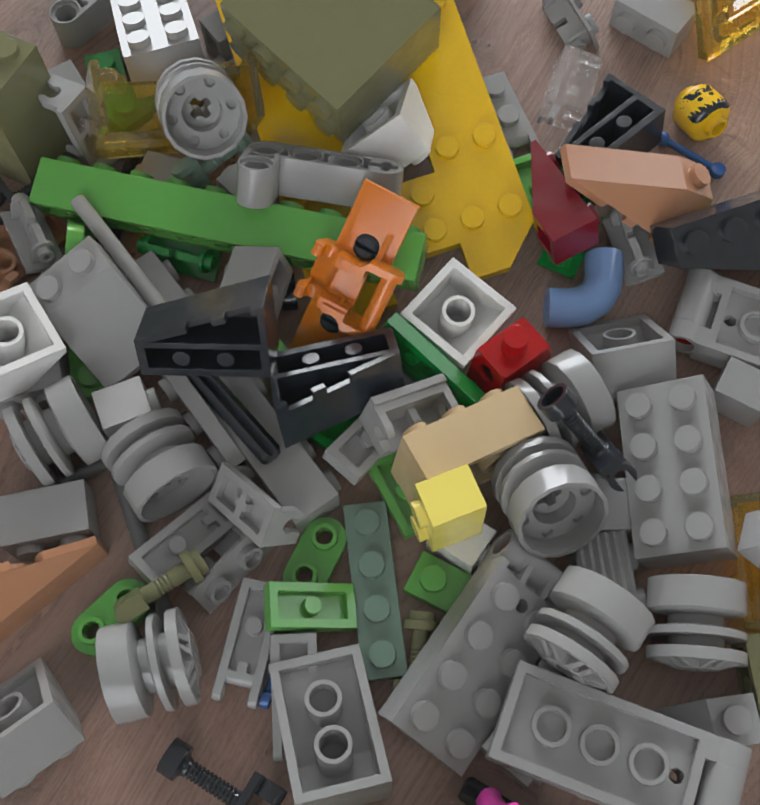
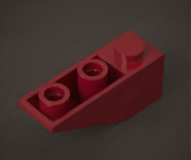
M534 140L530 144L532 208L537 240L555 265H558L599 243L598 225L601 224V220L594 205L590 202L585 204L580 197L579 191L565 182V177L560 171L554 154L551 151L545 152L540 144Z

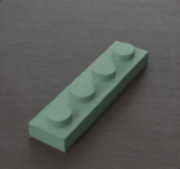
M384 500L343 505L351 582L354 584L357 636L368 683L401 679L407 672V663L386 502Z

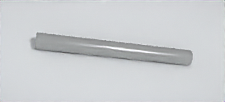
M78 195L73 198L70 203L148 306L165 303V299L86 197Z

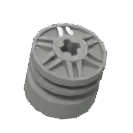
M198 57L178 60L164 70L156 83L154 102L163 131L174 148L190 158L202 160L222 157L236 148L245 134L248 114L245 100L226 71L213 61ZM196 98L199 101L203 100L205 104L199 108L197 105L192 106L190 101Z
M568 349L542 363L541 373L531 370L524 373L522 379L517 378L505 384L504 391L518 385L545 428L541 436L561 438L569 442L573 449L577 446V437L561 420L557 422L549 421L537 407L538 400L550 387L558 383H565L578 398L574 409L579 412L596 433L600 430L604 432L615 423V406L602 377L589 360L573 349Z
M71 375L44 388L45 397L49 408L43 411L31 397L22 400L29 419H26L15 405L2 410L4 421L9 430V438L15 451L24 465L30 471H33L46 487L59 482L53 463L57 465L66 477H69L75 473L70 454L76 452L87 465H91L101 459L102 448L109 439L103 431L95 411Z
M169 407L155 409L136 417L115 432L102 448L101 459L112 472L111 475L116 483L124 486L123 495L141 522H154L165 519L185 509L209 490L218 474L217 468L202 445L194 443L195 436L190 427L186 426L184 418L177 409Z
M537 436L521 441L508 450L495 466L491 479L493 494L500 503L502 511L508 517L509 524L519 543L528 553L542 558L561 557L578 551L590 543L603 529L609 514L608 499L569 442L556 436Z
M568 566L549 595L553 604L560 611L542 607L536 615L539 624L532 623L523 638L536 654L562 676L602 692L612 694L619 684L615 673L623 674L629 667L627 658L619 649L632 652L640 649L655 623L653 614L634 595L612 580L580 566Z
M665 574L647 578V609L651 613L667 617V623L653 625L647 636L665 640L667 644L647 645L645 647L646 660L659 662L677 670L695 672H720L729 668L748 666V653L725 648V645L748 642V634L725 627V620H734L747 616V584L733 578L700 574Z
M179 607L165 611L164 625L156 613L149 614L145 620L144 638H142L133 621L115 623L98 629L95 648L99 680L108 710L116 724L124 725L150 718L154 712L155 693L158 694L165 710L169 712L177 710L179 695L187 707L200 704V677L202 674L200 656L194 635L189 629Z

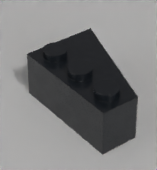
M608 72L597 96L591 98L580 122L576 121L560 147L564 144L649 152L661 143L666 110ZM559 147V149L555 153V157L559 164L560 171L564 175Z
M760 190L650 225L658 264L679 269L760 270Z
M271 274L146 307L134 338L141 374L272 378L279 347Z
M392 326L277 352L270 383L274 408L285 449L362 413L371 397L405 386L400 352Z

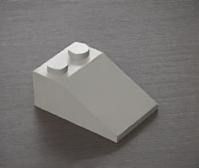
M88 236L30 283L29 286L57 333L106 388L128 380L140 370L134 338L144 311L149 306L107 251Z
M359 643L268 664L294 805H363L391 798L393 781ZM317 664V672L308 673V666ZM294 671L300 673L296 675L287 676L290 672Z

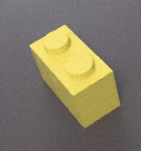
M469 465L460 466L416 483L415 501L410 502L413 516H410V521L418 541L427 540L431 552L480 534L483 528L487 504Z

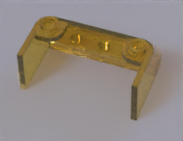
M247 52L239 66H235L233 62H219L216 64L226 71L245 100L248 114L245 131L251 136L265 117L256 56L252 52ZM98 59L89 60L86 90L94 157L100 159L145 156L147 150L164 155L181 153L174 148L166 137L157 114L154 95L158 81L127 82L126 76L117 73L116 69L99 68ZM196 98L190 101L192 106L197 105L199 108L205 104L203 100L199 101Z

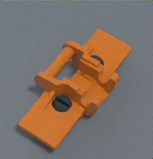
M367 178L364 180L338 240L335 241L329 238L317 239L312 248L311 254L317 257L308 278L299 280L293 292V295L298 298L308 296L311 297V300L289 349L376 329L396 285H401L406 275L404 272L394 267L393 264L417 214L419 205ZM369 273H372L381 279L364 315L361 316L354 312L353 307Z

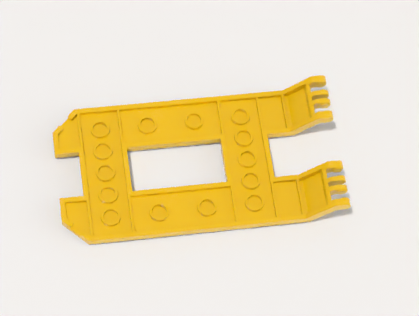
M215 0L222 23H224L225 18L220 7V3L223 0ZM433 0L441 7L439 47L404 81L406 82L412 78L416 83L435 131L430 148L431 152L427 156L433 173L403 182L401 197L420 206L411 225L419 228L421 233L427 235L429 247L426 259L460 248L466 268L481 280H485L510 271L525 238L533 226V212L454 0ZM225 29V32H226V35H227V38H228V41H229V45H230V42L232 41V39H231V36L229 35V33H228V32L226 31V29ZM231 48L261 141L341 152L343 143L333 134L330 137L323 134L315 125L314 117L306 109L302 112L297 110L286 98V91L278 84L271 86L258 72V66L250 58L247 61L242 60ZM279 195L280 202L284 200L296 202L302 205L304 210L319 212L321 208L332 209L340 212L344 218H348L352 209L349 206ZM302 268L305 279H307L311 270ZM365 282L353 307L355 313L361 316L364 315L378 284ZM394 292L384 312L398 308Z

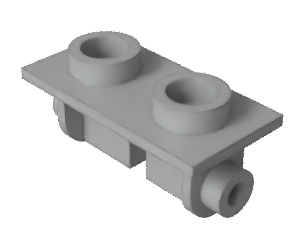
M542 0V10L546 13L554 28L567 21L566 24L557 29V33L569 52H573L575 55L581 54L590 42L596 50L599 49L595 38L599 28L590 13L583 16L579 9L583 6L581 0Z
M17 193L11 199L10 211L0 212V217L26 274L47 270L60 260L63 255L43 213L28 202L30 196H27L25 193Z
M612 207L610 218L604 219L602 222L612 248H617L624 254V280L627 288L666 274L663 265L658 264L654 244L648 240L650 233L639 225H635L632 228L622 222V214Z
M235 526L214 548V551L221 556L218 562L215 563L208 556L204 558L205 563L210 569L208 573L203 575L205 580L196 584L191 577L182 586L209 614L230 596L231 592L243 580V577H246L252 570L258 567L262 559L271 551L269 547L260 548Z

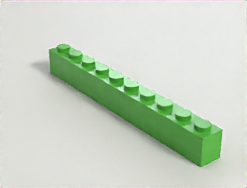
M58 156L57 160L41 157L28 200L29 203L45 215L82 220L70 203L76 196L84 195L109 228L146 236L155 235L160 239L232 253L235 246L279 247L290 266L309 270L312 269L317 258L311 254L316 240L329 238L337 241L347 220L340 212L332 209L321 208L319 212L304 210L302 205L286 200L281 201V204L273 203L267 208L250 209L237 203V196L230 195L226 190L217 186L206 185L205 189L191 187L188 182L177 178H168L167 182L155 180L153 176L142 171L132 170L130 174L117 172L115 168L102 163H94L93 167L85 166L67 156ZM412 225L397 253L393 266L406 275L401 285L397 284L396 288L418 292L429 246L427 235L421 233L419 228ZM369 273L366 281L378 284L381 278Z

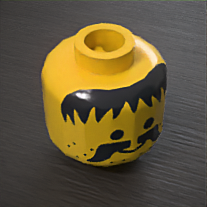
M699 84L689 86L675 99L673 121L694 141L715 138L722 134L728 125L730 104L710 85Z

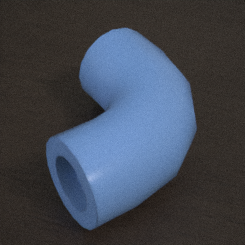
M612 247L592 249L584 255V280L580 285L571 288L547 287L543 299L544 327L572 328L586 326L609 313L621 296L625 272L623 252Z

